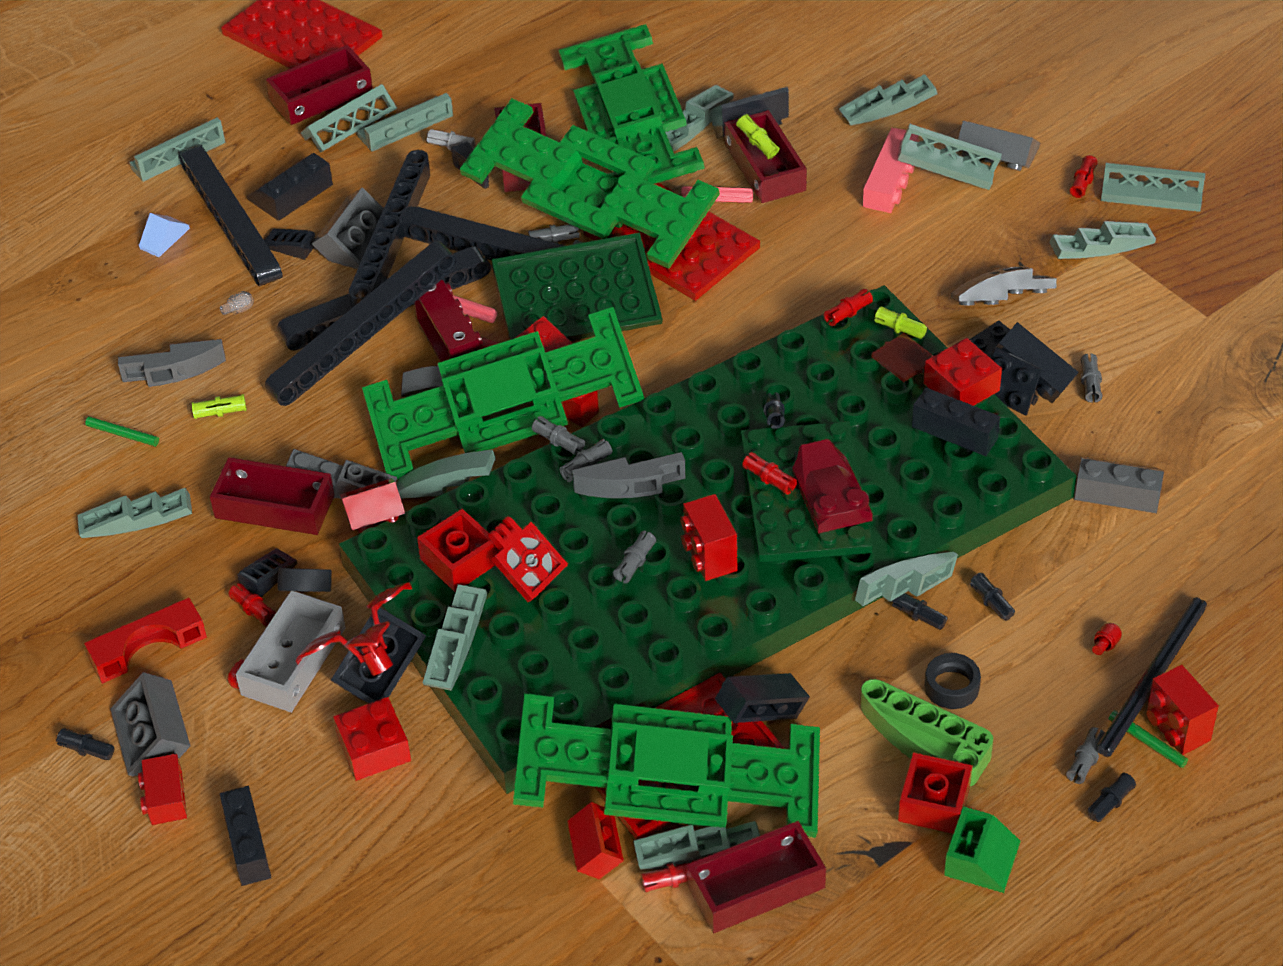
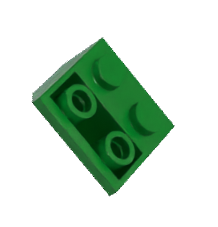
M963 806L946 854L944 876L1004 893L1021 840L994 815Z

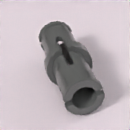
M571 224L557 227L550 225V228L528 231V236L554 243L580 238L577 231L579 228Z
M1090 353L1091 362L1088 360V354L1083 355L1080 359L1083 370L1081 382L1085 386L1086 400L1093 403L1092 394H1094L1096 403L1103 397L1100 386L1102 374L1098 370L1097 356Z
M539 416L538 420L534 421L532 425L533 432L547 438L550 444L556 447L561 446L576 456L579 451L584 449L585 441L569 433L566 427L562 425L557 426L542 416Z
M601 439L591 448L581 450L577 453V457L560 467L562 477L565 480L567 479V482H571L573 480L572 470L597 464L612 454V447L607 441L605 442V439Z
M641 531L634 544L625 550L623 560L613 571V575L618 581L621 582L624 576H626L623 582L628 583L636 569L645 563V556L656 543V538L653 534L648 532L646 535V531Z
M1097 727L1090 728L1083 745L1078 746L1076 749V758L1066 773L1070 781H1073L1078 773L1079 776L1075 782L1076 784L1084 783L1091 766L1095 765L1098 761L1099 755L1096 748L1105 732L1101 730L1098 737L1095 738L1098 731Z

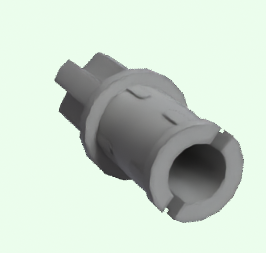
M431 129L427 134L428 143L447 147L448 150L464 142H468L473 149L475 146V138L456 135L453 131L446 133Z

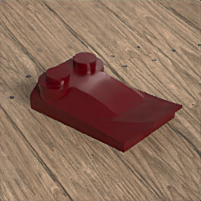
M829 439L801 445L796 462L792 468L794 478L797 479V485L818 534L872 521L873 513L869 507V496L861 489L846 456Z

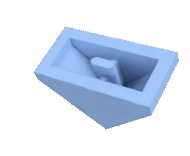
M150 213L139 247L143 251L160 257L190 227L188 224L172 217Z

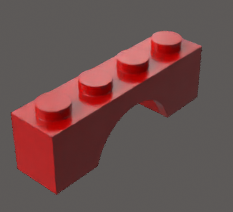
M186 598L134 622L123 625L118 629L85 642L84 645L89 661L103 684L128 673L129 662L132 656L140 648L148 644L167 642L182 649L207 638L201 616L191 599Z

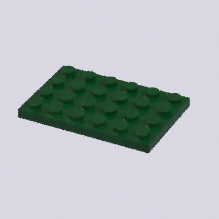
M640 233L492 259V267L510 340L517 337L543 316L570 341L595 337L588 315L614 307L621 331L659 325L663 322Z
M850 421L787 426L777 429L741 430L744 459L746 456H749V453L753 452L763 460L777 464L781 471L793 478L792 468L796 462L799 447L804 444L829 439L846 456L862 489ZM746 469L759 562L872 553L873 545L868 522L818 534L798 485L787 495L772 484L763 483L758 475Z

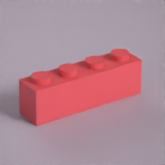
M891 128L864 187L863 207L891 213L895 204L900 203L902 188L906 189L909 179L908 174L913 173L915 168L913 165L897 160L900 143L906 130ZM911 134L909 140L919 142V136Z

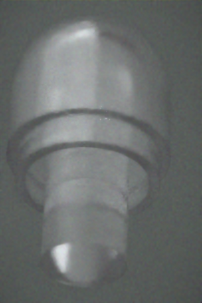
M240 291L231 295L227 299V303L220 306V311L223 315L230 312L241 314L252 308L254 298L249 292Z

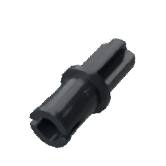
M775 392L773 395L768 393L765 396L766 402L763 412L767 417V424H771V428L777 429L784 424L785 419L783 415L785 407L780 401L778 393Z
M978 573L970 580V586L981 596L985 606H990L1004 621H1008L1014 616L1015 610L1002 596V590L998 587L996 588L984 573Z
M906 593L893 600L892 606L912 616L914 621L920 619L939 630L943 629L947 622V616L928 607L925 600L919 601Z
M62 728L56 739L58 746L75 750L80 756L88 754L103 760H110L115 751L113 745L93 739V736L89 733L80 734L67 728Z
M1121 773L1109 787H1104L1101 790V796L1087 809L1089 818L1092 821L1101 822L1114 808H1119L1122 805V799L1135 788L1136 782L1134 778L1128 773Z

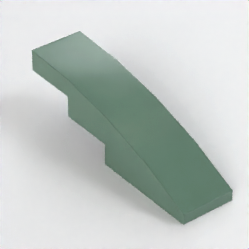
M924 74L907 85L903 80L885 90L879 85L842 106L839 110L851 126L896 114L938 93L936 87Z
M714 85L686 102V110L683 111L687 126L666 132L673 152L688 143L712 122L709 110L729 103L734 98V94Z
M1104 221L1100 229L1078 228L1075 236L1052 235L1049 243L1058 259L1107 256L1131 251L1154 244L1156 238L1147 223Z
M493 450L470 452L443 458L421 466L399 478L396 486L400 498L440 496L445 494L447 487L460 486L468 482L471 476L489 475L495 461V455Z
M186 488L160 497L155 491L133 501L125 495L77 515L79 535L81 538L142 530L192 514L190 493Z
M947 552L925 555L904 560L860 578L855 601L862 606L880 596H883L888 601H892L907 591L918 597L952 576L958 554Z
M464 585L457 586L452 607H448L442 629H438L423 685L452 691L481 617L487 597L485 589Z
M756 821L728 829L726 827L710 826L696 831L693 825L635 840L634 845L640 869L667 868V864L673 863L675 866L703 859L756 838L760 834Z

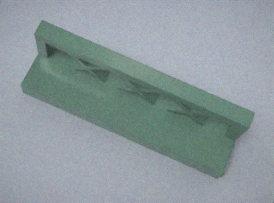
M383 84L309 125L301 134L305 141L312 138L319 151L323 152L391 113L397 107ZM382 97L389 108L385 110L374 108L375 101ZM360 109L369 111L368 119L366 121L356 119L357 111ZM341 120L349 121V131L338 130V122ZM324 130L332 133L330 142L323 144L318 136Z
M447 93L434 97L357 131L358 137L371 152L452 117L451 97Z
M217 117L134 156L135 160L130 162L131 170L144 182L180 165L178 152L201 144L207 152L224 144L225 138L221 120Z
M909 124L900 143L897 160L989 190L993 184L994 171L1001 160L1002 154ZM911 134L921 136L923 141L915 142L909 139ZM940 142L945 144L947 148L940 150L935 148L933 144ZM964 150L969 155L961 157L957 155L956 151ZM986 157L993 161L989 166L980 163L978 159Z
M1106 163L1101 201L1200 212L1205 173ZM1110 172L1121 173L1124 177L1113 179L1109 178ZM1145 175L1148 180L1141 182L1137 181L1134 177ZM1162 178H1170L1173 182L1170 184H1162L1159 180ZM1188 180L1199 181L1198 187H1188L1184 183Z

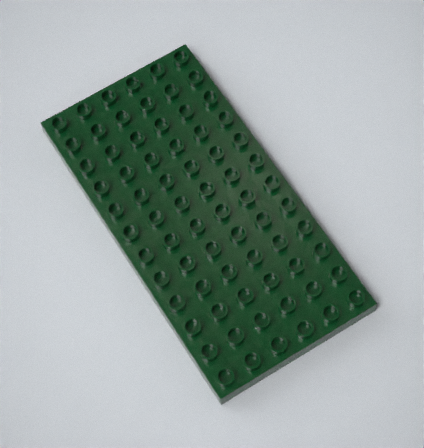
M883 285L868 291L872 294L873 302L858 310L857 314L851 318L846 317L836 325L830 326L829 322L825 321L823 313L757 346L739 352L719 364L697 372L691 377L660 392L653 393L647 396L645 400L636 402L611 415L604 416L600 420L571 433L585 441L583 450L591 448L601 439H605V442L607 441L610 444L612 454L597 464L625 457L628 465L682 452L685 459V479L662 484V493L634 498H601L575 493L573 480L567 482V479L565 480L560 473V467L577 456L561 446L556 447L548 444L523 457L511 460L506 465L491 471L489 475L480 476L472 481L465 482L445 494L413 507L405 512V514L399 515L398 520L395 522L385 521L375 527L364 530L362 533L339 543L342 565L369 602L384 590L409 582L411 584L412 590L403 589L394 598L382 604L380 608L426 635V638L411 660L423 678L438 629H442L447 609L452 607L456 592L420 559L417 537L461 509L467 512L488 533L495 530L498 524H503V520L509 516L521 529L529 522H532L568 563L529 602L524 599L497 566H494L465 585L485 589L487 592L471 646L452 691L429 686L504 792L508 794L514 791L524 694L554 697L552 723L611 729L614 704L656 708L718 673H721L725 679L732 677L883 598V596H880L865 606L855 601L860 578L883 567L925 555L955 552L958 554L957 558L1074 498L1077 475L995 394L974 405L1000 416L998 440L987 456L913 428L914 403L924 389L928 388L924 384L925 361L946 350L948 347L928 328L925 336L919 339L904 332L896 333L894 329L876 323L875 315L880 307L899 314L905 313L907 318L922 323ZM776 392L780 395V401L785 407L783 415L785 421L782 427L850 421L862 490L869 496V507L873 513L872 521L868 522L873 545L872 553L759 562L746 469L743 467L744 455L741 430L771 428V424H767V417L763 412L766 394L770 393L773 395ZM716 494L737 533V571L705 581L700 571L697 572L693 566L691 552L685 551L681 535H684V530L680 518L684 516V503ZM641 531H646V535L650 532L656 538V543L645 556V563L636 569L628 583L623 582L626 576H624L621 582L614 577L613 571L623 560L625 550L634 544Z

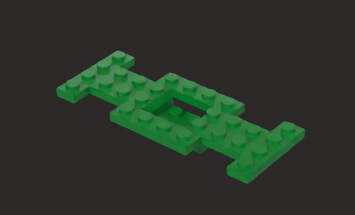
M647 24L560 49L559 54L565 70L587 64L595 83L573 90L587 131L655 160L657 167L648 178V182L656 184L705 169L698 147L674 154L666 135L667 131L687 126V123L663 63L641 69L639 61L634 56L632 50L641 49L653 44ZM616 172L608 173L618 179L622 176Z
M511 98L460 168L461 175L482 184L493 167L496 166L531 182L521 196L522 203L597 237L607 239L615 226L620 228L623 224L652 236L657 240L647 253L648 260L669 269L720 195L719 188L697 180L684 198L647 181L657 166L655 160L575 125L571 126L560 142L523 127L533 114V109L531 106ZM582 158L587 159L600 166H603L618 174H621L622 176L618 179L587 164H584Z
M614 307L588 315L595 334L593 338L545 353L538 331L438 363L443 386L397 401L393 399L388 380L362 387L386 474L399 479L414 470L409 454L410 450L457 435L460 436L464 452L470 453L494 449L537 435L538 433L533 432L532 425L535 420H538L539 416L544 417L557 426L568 425L561 402L609 386L613 388L619 408L645 400ZM533 400L534 406L484 422L482 420L483 416Z
M524 694L513 805L543 808L546 781L606 788L604 815L725 828L729 801L786 808V825L799 821L808 837L816 838L820 727L791 724L789 728L788 749L732 743V721L726 716L614 704L611 729L552 723L554 697ZM642 779L698 786V792L640 786L638 781Z

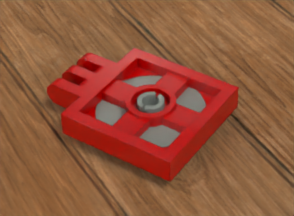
M507 516L503 520V524H498L495 530L488 534L489 539L499 549L491 558V561L527 602L533 600L568 565L532 522H529L521 529L511 517Z

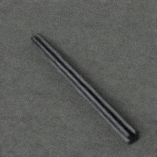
M1199 597L1192 599L1099 741L1096 748L1099 754L1105 757L1112 755L1149 698L1153 678L1166 672L1204 613L1207 606L1205 600H1201Z

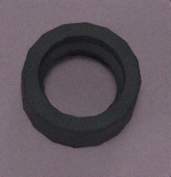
M279 568L277 590L331 592L332 570Z
M958 653L941 654L933 658L927 666L924 684L926 695L933 703L942 708L962 709L971 705L978 697L980 690V669L974 660L966 655ZM945 672H956L967 677L970 684L960 690H950L938 685L935 679L938 675Z

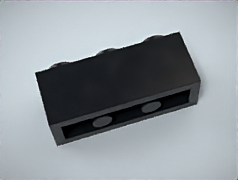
M1018 322L996 346L1042 369L1036 391L1042 398L1049 400L1052 404L1079 373Z
M925 388L914 403L913 428L984 456H987L998 440L1000 416L929 388Z
M791 673L727 677L722 683L715 700L733 723L796 719L810 696Z
M245 786L219 793L241 885L245 886L271 879L250 787Z

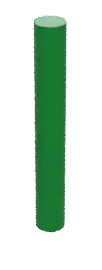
M87 417L85 422L87 427L154 447L159 443V437L94 417Z
M1114 710L1108 720L1112 722L1118 712ZM1134 722L1127 730L1129 734L1180 768H1184L1189 760L1187 757Z

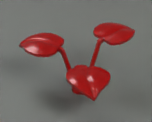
M409 582L384 590L366 605L367 609L371 608L374 626L367 629L365 633L359 634L349 641L340 635V630L319 636L310 642L297 656L296 663L299 665L303 657L323 649L330 643L341 642L359 659L360 663L365 661L373 676L390 668L393 663L385 651L387 646L382 635L389 627L390 622L380 623L377 611L382 604L394 598L403 589L412 590L411 584ZM363 646L361 648L363 653L361 654L355 647Z

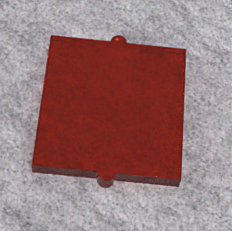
M904 333L890 342H885L883 347L872 353L874 360L903 382L917 373L921 374L923 369H925V361L933 357L931 353Z

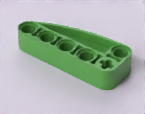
M870 679L862 685L861 711L870 723L903 754L912 758L914 752L973 765L971 786L978 781L992 757L993 735L990 731L881 680Z

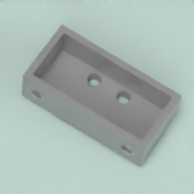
M291 590L236 673L240 694L292 713L336 642L330 643L323 649L303 657L299 665L296 663V658L310 642L319 636L336 630H340V635H342L346 628L342 607Z

